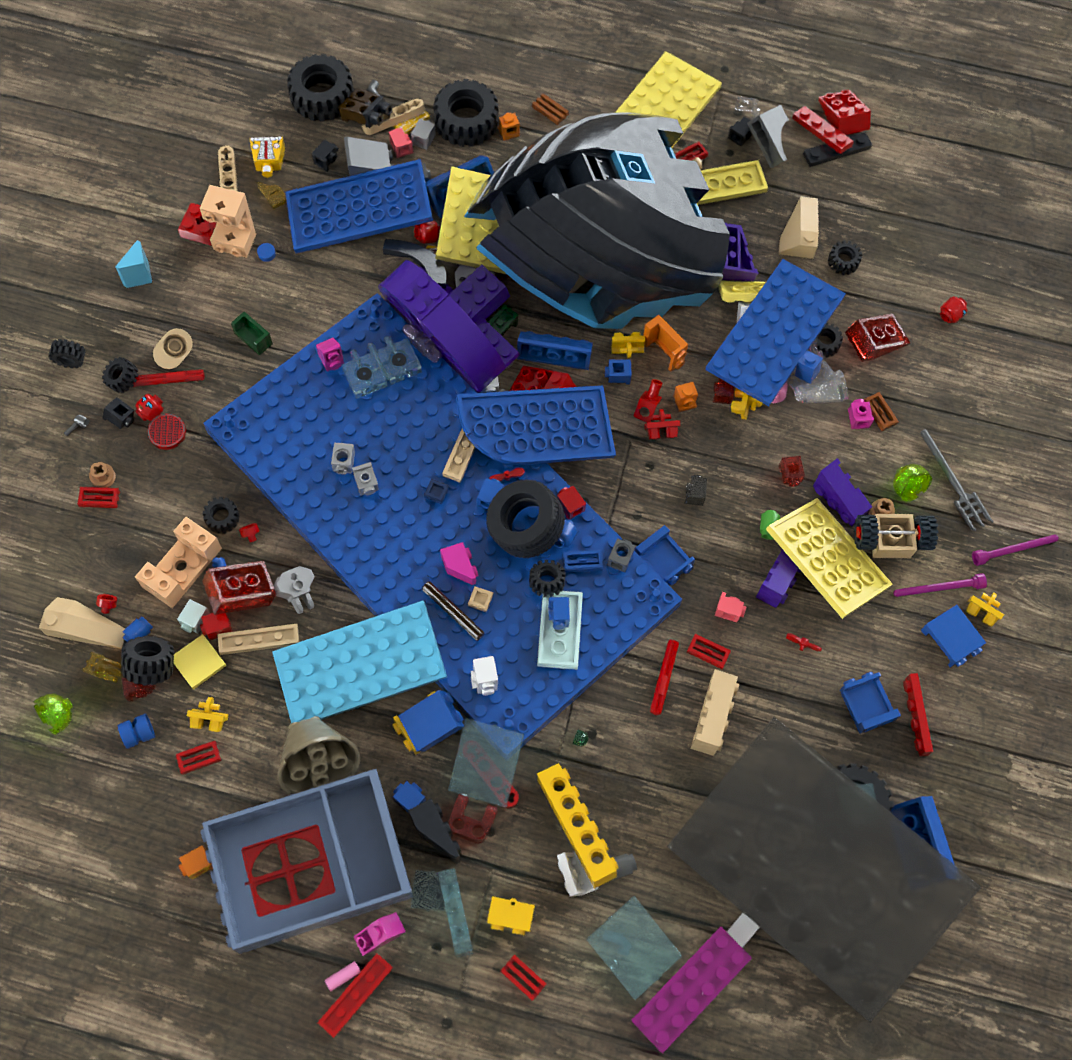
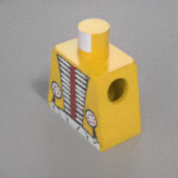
M283 137L250 138L256 171H262L264 177H272L273 171H279L282 167L285 152Z

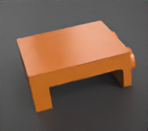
M657 315L645 324L643 336H645L644 346L647 348L655 342L671 358L668 370L672 372L674 369L678 370L684 365L688 344L660 315Z

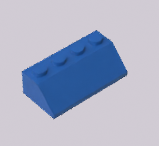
M481 155L456 167L487 175L494 173L489 158ZM451 170L426 182L430 205L440 219L443 217Z
M521 331L517 342V351L520 354L517 359L589 370L593 342L573 340L568 337H554L549 334H535L531 331Z
M921 796L894 805V808L890 811L893 813L892 820L889 822L910 889L923 888L959 878L933 797Z

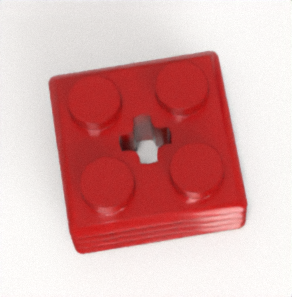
M190 203L178 228L180 237L212 246L210 239L217 222L204 220L200 211L201 205Z

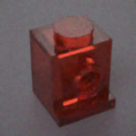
M718 377V382H714L715 394L713 403L731 404L734 396V386Z
M801 456L782 458L778 466L781 470L783 484H789L790 487L798 486L805 477Z
M121 678L124 697L128 702H132L133 697L144 698L147 694L153 693L152 690H155V685L134 684V682H129L127 678Z

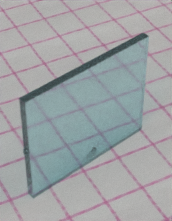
M466 718L448 791L507 807L524 734Z
M635 896L630 898L612 916H609L608 920L586 939L634 1000L656 980L660 979V976L682 956Z

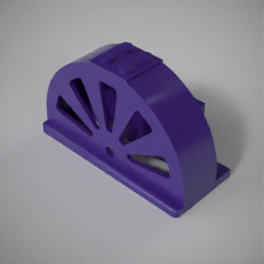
M405 260L378 285L385 301L477 393H480L520 355L506 339L485 321L510 297L506 286L482 264L455 290L448 285L446 289H443L426 273L424 268L418 267L409 260Z

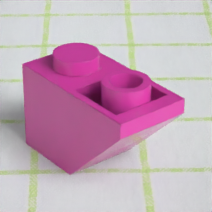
M334 338L316 345L317 353L327 372L336 370L344 365L341 346Z
M463 542L440 549L447 574L471 585L476 584L478 572L476 566L471 565L469 560L472 559L470 550L465 548Z
M397 912L377 919L356 934L354 939L362 956L393 941L406 931Z

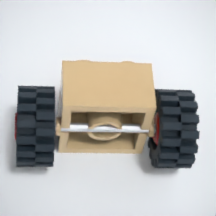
M913 514L858 515L855 519L854 539L856 548L858 550H872L873 558H911L917 550H933L936 548L938 523H936L937 520L934 516H916L913 519Z

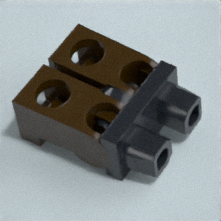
M357 88L339 106L342 121L349 122L353 120L361 125H366L367 128H371L374 124L380 126L383 123V114L389 116L393 111L391 104L385 101L384 96H379L361 88Z

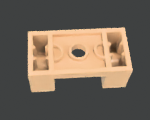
M209 185L200 211L204 220L217 222L210 239L213 250L219 253L225 252L236 257L247 258L256 237V232L245 193Z
M187 517L173 531L178 541L155 567L147 562L135 576L142 588L171 608L177 604L222 549L217 537ZM179 563H186L187 566L184 570H177Z

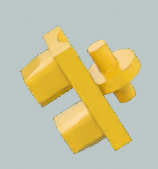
M621 332L614 333L611 353L626 354L627 358H631L632 353H644L645 336H641L640 332H633L630 336H624Z
M735 388V397L742 398V401L733 400L731 412L741 414V419L747 420L749 409L755 411L756 407H761L763 403Z
M994 592L991 596L985 593L982 594L981 598L987 601L986 603L974 595L968 600L970 603L966 612L976 617L980 609L985 611L987 614L982 622L989 627H992L997 620H1001L1004 616L1003 613L991 607L992 604L998 608L1001 604L995 600L997 594Z
M208 697L206 702H199L198 707L205 708V710L193 708L187 711V716L190 717V728L202 729L204 719L210 720L209 731L214 732L222 730L224 721L228 720L229 715L212 711H219L220 705L214 704V698Z

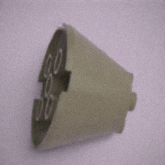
M314 716L310 719L293 722L288 726L289 731L286 735L278 769L279 784L287 794L300 793L348 778L351 774L354 775L360 764V754L356 745L321 721L319 717Z

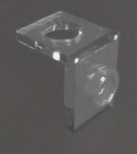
M737 97L735 110L751 111L752 120L760 114V108H757L758 99ZM741 102H748L749 105H748V106H741L740 103H741Z

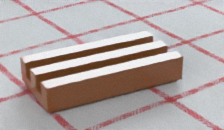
M543 93L540 98L536 99V102L532 103V108L557 125L569 114L567 109Z
M880 392L864 399V402H870L872 417H874V421L881 431L898 424V419ZM884 411H885V413L887 414V416L889 417V419L891 420L890 422H889V420L887 419V417L885 416Z

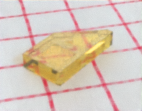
M262 182L257 183L258 188L273 209L287 203L286 194L279 185L272 184L271 186L265 185Z

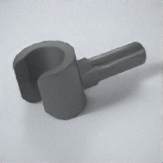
M77 415L73 425L64 434L68 436L78 426L85 428L90 421L83 415Z

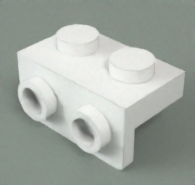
M575 852L557 855L559 860L558 866L565 879V889L570 897L582 896L599 888L596 887L594 889Z

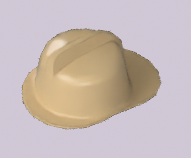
M176 328L168 331L153 349L154 361L158 366L164 369L176 368L190 353L193 344L188 332Z

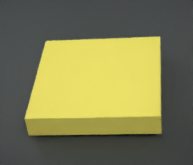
M203 634L174 654L175 666L193 690L227 666Z

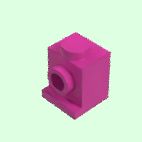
M857 399L850 404L848 413L851 429L870 428L874 421L870 402Z

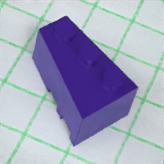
M725 223L730 236L722 280L754 281L758 271L754 268L752 254H749L748 243L742 227Z
M837 458L820 471L813 487L818 495L823 496L829 507L836 510L840 514L841 519L852 527L856 523L855 519L857 516L867 515L872 506L859 487L855 489L849 481L851 476L849 473L844 474L839 467L841 462Z
M783 549L756 595V598L774 608H777L779 603L784 604L789 595L785 593L787 588L792 589L797 580L794 577L796 572L801 573V570Z

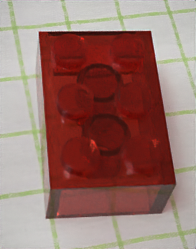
M264 561L209 568L202 580L214 615L270 606L277 594Z

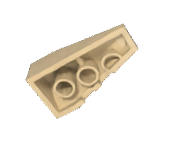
M800 197L780 237L779 255L814 258L818 247L819 233L817 198Z
M57 597L45 609L39 629L47 636L122 649L125 640L122 638L125 628L75 600Z

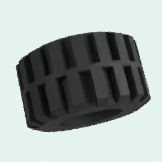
M144 636L130 639L128 643L123 645L121 650V673L129 682L142 685H156V683L168 680L173 674L174 647L169 641L157 638L156 636Z

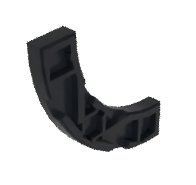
M385 239L382 249L384 255L413 259V262L424 268L426 273L438 285L446 289V271L441 260L435 259L436 255L412 242Z

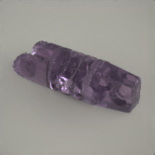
M405 324L402 330L410 339V343L423 356H426L434 363L438 362L443 355L434 342L422 331H418L411 325Z

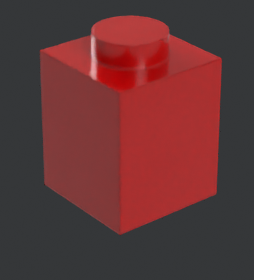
M574 486L570 488L565 487L558 492L557 499L562 504L565 516L569 520L585 511L586 502Z
M225 609L201 617L203 624H200L202 633L207 635L210 641L218 638V634L233 632Z

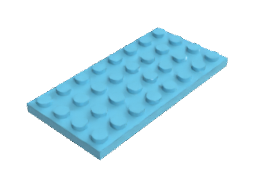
M424 601L272 651L291 723L310 719L314 716L322 720L447 678Z

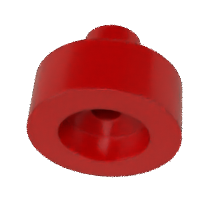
M257 523L248 524L239 529L242 538L248 537L249 542L257 540L255 534L260 531Z
M100 594L97 596L96 605L102 608L101 613L108 614L110 609L117 606L118 598L110 594Z

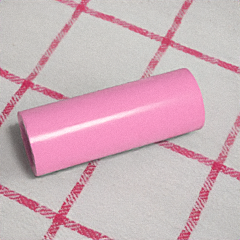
M354 961L325 979L329 990L333 991L358 975L361 971Z

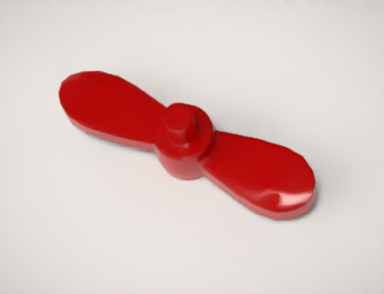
M516 468L510 472L505 471L503 474L493 475L489 479L508 481L510 478L523 476L525 471L523 468Z
M791 633L786 635V639L799 644V650L801 651L806 647L819 652L822 650L821 647L809 643L807 638H799Z

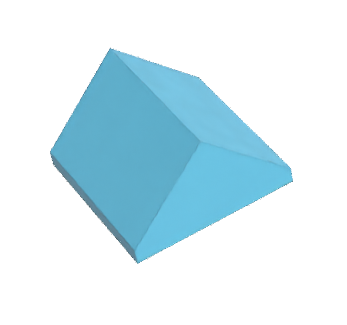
M137 240L116 265L123 285L127 288L152 283L148 259L140 241Z

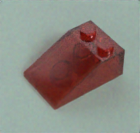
M893 314L858 319L845 331L849 342L853 345L862 362L874 360L910 344Z

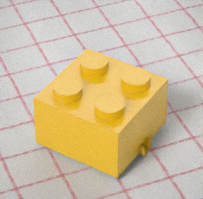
M492 897L487 923L491 924V929L504 931V927L513 928L512 933L525 935V931L530 932L535 905L517 902L516 899L507 900Z

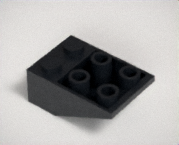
M429 799L409 809L410 818L419 836L454 863H460L461 849L456 840L452 842L450 837L453 835L447 821L442 822L441 820L443 813L439 804H434L432 799Z

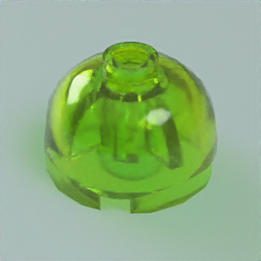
M908 464L902 466L896 471L894 476V490L903 501L915 500L918 498L917 494L921 491L923 493L927 491L931 485L932 476L921 465Z
M52 693L45 694L33 701L36 704L34 708L43 724L46 722L47 725H51L52 728L48 730L53 735H57L69 726L72 719L70 709L73 708V705L67 697L63 699L60 695Z

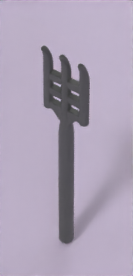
M926 429L920 432L921 436L955 491L960 495L959 500H955L954 504L966 524L973 531H976L969 519L974 517L979 525L985 527L978 516L980 513H983L985 518L993 523L994 521L989 516L976 493L968 494L964 492L960 482ZM970 499H974L975 502H974V503H970L969 500H970ZM965 502L966 506L962 508L960 504ZM978 505L980 509L975 511L973 507ZM970 510L971 513L966 515L965 511Z

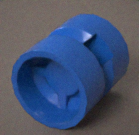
M146 713L135 717L133 722L127 720L117 725L120 737L127 749L138 745L140 740L146 742L155 738L152 724Z

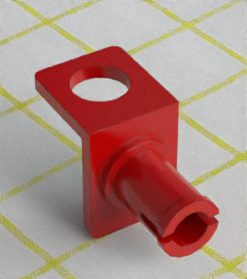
M651 380L648 391H645L639 399L633 415L635 418L647 423L651 422L652 415H654L656 407L662 400V397L658 396L663 384L660 380ZM640 408H648L649 416H642Z

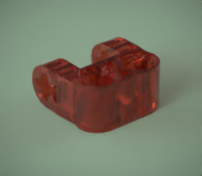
M459 793L449 821L452 834L474 843H482L486 840L492 828L498 807L488 804L482 821H478L464 815L469 797ZM459 820L465 825L461 830H456L453 827L454 822ZM475 828H481L484 834L481 837H475L472 831Z

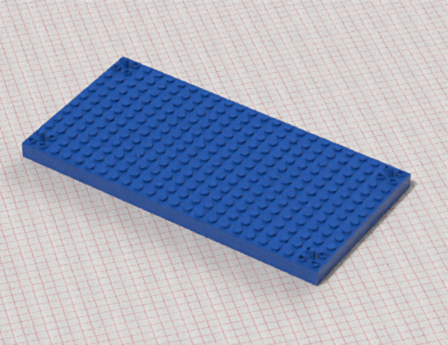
M377 293L203 424L212 439L375 617L420 601L425 602L447 678L435 681V683L442 691H446V693L448 692L451 695L454 704L507 761L680 607L682 598L635 551L625 573L607 566L617 538L620 540L622 538L587 503L585 511L571 519L577 529V535L568 547L557 548L552 546L543 554L531 558L515 557L504 551L488 532L486 524L488 509L477 505V496L485 478L489 479L491 476L503 474L505 471L510 472L516 468H523L525 471L523 476L510 478L508 481L502 480L500 481L501 484H504L505 487L515 481L535 480L547 486L556 497L561 489L565 487L570 488V486L547 463L527 465L506 464L486 456L477 448L474 450L461 483L443 477V471L462 429L456 396L457 394L477 392ZM334 338L341 346L344 365L336 370L327 372L317 353L316 345ZM397 353L405 355L407 359L405 365L401 367H396L392 363V357ZM362 367H367L371 370L372 376L369 380L362 381L357 377V371ZM334 442L354 444L355 456L353 467L371 462L379 490L371 495L364 494L360 496L353 471L352 473L338 474L332 470L331 461ZM347 458L339 459L340 462H344L347 460ZM431 479L449 485V490L442 504L424 498V493ZM530 506L521 510L513 521L512 531L521 532L530 528L538 518L539 507ZM463 542L465 548L470 550L472 559H469L472 566H476L478 572L476 584L471 585L447 574L440 549ZM602 550L603 570L567 572L565 576L563 591L583 593L578 670L537 666L543 594L541 593L538 596L537 591L534 593L532 588H530V569L533 568L535 563L538 565V561L544 563V560H548V563H551V560H553L555 565L560 563V567L563 566L564 568L563 552ZM623 551L617 552L621 557L626 556V553ZM598 556L570 557L567 560L598 558ZM593 563V564H576V565H568V566L594 565V564H599V563ZM547 575L540 577L541 580L547 582L555 580ZM430 581L484 631V636L476 641L423 591L422 587L425 583ZM475 586L493 592L487 612L468 606ZM493 656L498 677V690L494 691L495 693L491 695L478 694L477 688H472L470 671H473V660Z

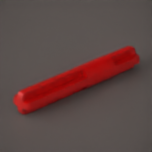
M202 369L138 375L136 383H133V387L204 380L205 374Z
M671 639L667 643L650 712L655 715L662 713L679 642Z

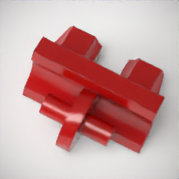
M659 409L657 415H652V420H659V422H650L644 425L645 430L648 431L649 440L660 439L659 429H666V438H676L680 420L665 421V419H671V414H664V410Z

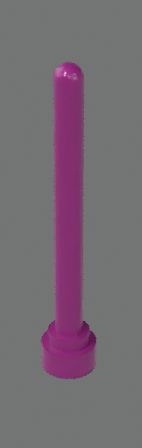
M1054 534L988 552L981 549L972 552V560L976 566L984 565L991 558L1057 542L1059 537Z
M980 573L975 574L971 579L896 589L893 594L896 597L971 586L976 589H985L987 587V580L985 574Z

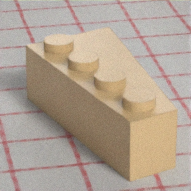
M714 670L690 749L712 756L721 750L724 741L722 739L723 732H726L729 723L727 716L728 713L731 714L734 702H731L732 697L737 694L739 684L736 683L738 676Z

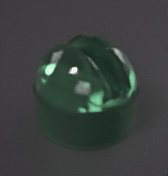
M577 729L572 744L579 747L585 746L588 742V735L586 732Z

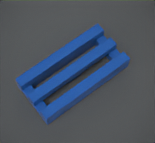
M602 550L562 553L565 573L599 571L604 568ZM598 556V558L567 560L570 557ZM593 563H599V564H594V565L568 566V565H576V564H593Z

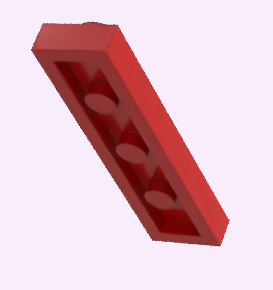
M806 106L793 113V120L841 154L853 146L852 139Z
M913 673L905 678L903 686L909 699L907 701V708L912 714L911 728L915 731L916 735L915 749L919 751V756L922 757L931 754L933 748L918 673Z
M376 953L319 1020L318 1024L335 1038L391 972L393 967Z

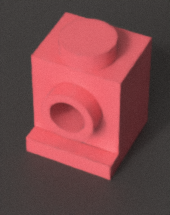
M402 128L389 131L390 144L397 158L413 153L412 141L409 139L408 134H404Z
M722 592L715 616L737 623L740 617H744L747 606H744V602H741L736 597H725L726 593Z

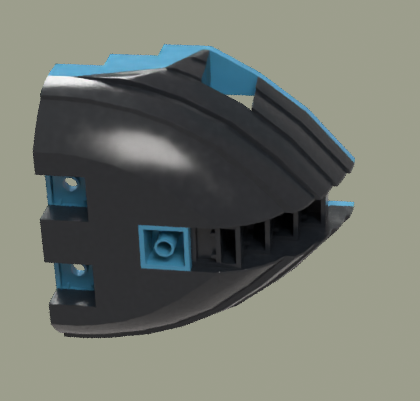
M627 112L603 113L586 117L541 136L528 148L525 146L483 183L464 216L465 218L497 220L499 227L491 234H488L476 248L519 285L559 311L593 328L623 329L633 317H656L657 315L662 317L673 305L700 307L714 293L723 279L722 273L726 263L730 233L723 219L703 217L697 203L709 191V188L697 161L676 159L671 147L683 134L678 120L665 116ZM579 275L595 283L586 294L569 293L578 281Z

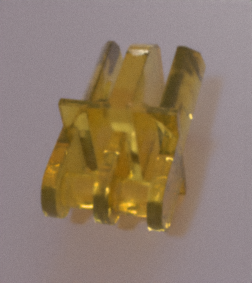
M91 652V657L86 661L87 665L82 671L97 678L101 677L117 683L118 679L112 675L120 677V670L114 667L121 669V663L108 659L104 655Z

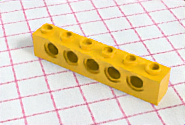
M558 763L537 773L538 782L594 889L616 878L618 865L613 857L610 858L606 852L609 849L605 840L599 839L597 835L599 830L594 821L590 822L587 816L589 811L584 803L581 804L578 800L580 795L575 785L571 787L568 781L570 776L566 768L562 769ZM557 786H563L564 790L556 791L554 790V788ZM567 803L574 805L571 809H566L563 806ZM575 821H582L584 823L580 827L573 825ZM584 839L593 840V843L590 845H585L582 842ZM594 857H601L603 861L596 864L592 862V859Z

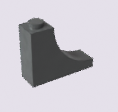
M781 105L760 114L747 123L771 169L787 160L781 143V131L788 118Z

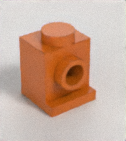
M506 113L504 116L499 117L498 130L503 141L519 137L520 123L515 113ZM507 129H513V131L507 133Z
M694 382L676 386L673 397L679 412L697 408L698 392Z

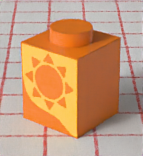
M203 845L179 858L182 863L179 865V868L184 877L188 876L193 880L213 869L212 863H209L206 857L207 849Z

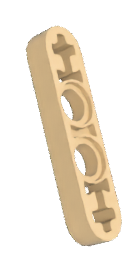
M414 99L392 108L393 111L389 116L383 114V120H388L383 121L380 126L374 124L371 128H367L366 125H362L364 133L372 135L425 112L423 101L421 99Z
M223 146L218 150L220 187L238 191L235 154L230 146ZM226 153H229L228 160L225 159ZM227 166L232 167L231 171H223V169ZM226 181H233L231 186L224 185Z

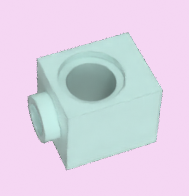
M189 599L177 619L181 624L180 628L188 633L193 631L198 634L201 630L200 624H203L201 617L210 614L207 607Z

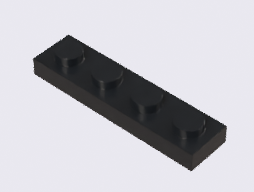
M866 132L849 136L853 140V146L841 154L825 143L805 149L803 156L809 167L869 150L872 147V143Z

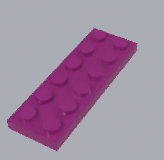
M719 927L631 1021L663 1054L752 957L722 927Z

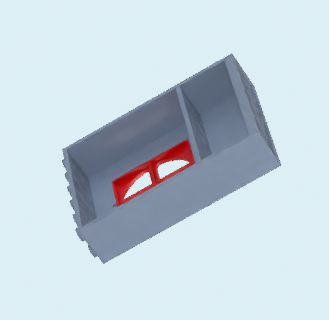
M376 769L202 823L204 829L201 830L203 842H207L209 849L206 850V857L213 866V871L210 872L211 878L218 887V892L215 893L218 905H222L224 912L220 914L223 926H227L229 933L226 935V942L229 948H232V950L239 954L413 898ZM290 838L308 841L319 850L320 855L318 858L291 865L285 841ZM277 844L282 868L275 872L254 877L252 875V868L259 854L269 845ZM316 866H323L324 875L317 889L306 899H299L294 874ZM283 877L287 881L291 902L288 905H277L267 902L258 895L256 888L260 884Z

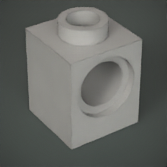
M419 118L411 132L412 145L428 150L436 135L435 124Z
M334 442L331 461L334 472L338 474L352 473L355 456L354 444ZM340 458H347L344 462L339 461Z

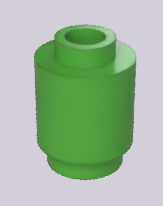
M767 510L761 514L760 533L761 537L767 540H773L774 538L768 533L766 528L780 519V515L774 510Z

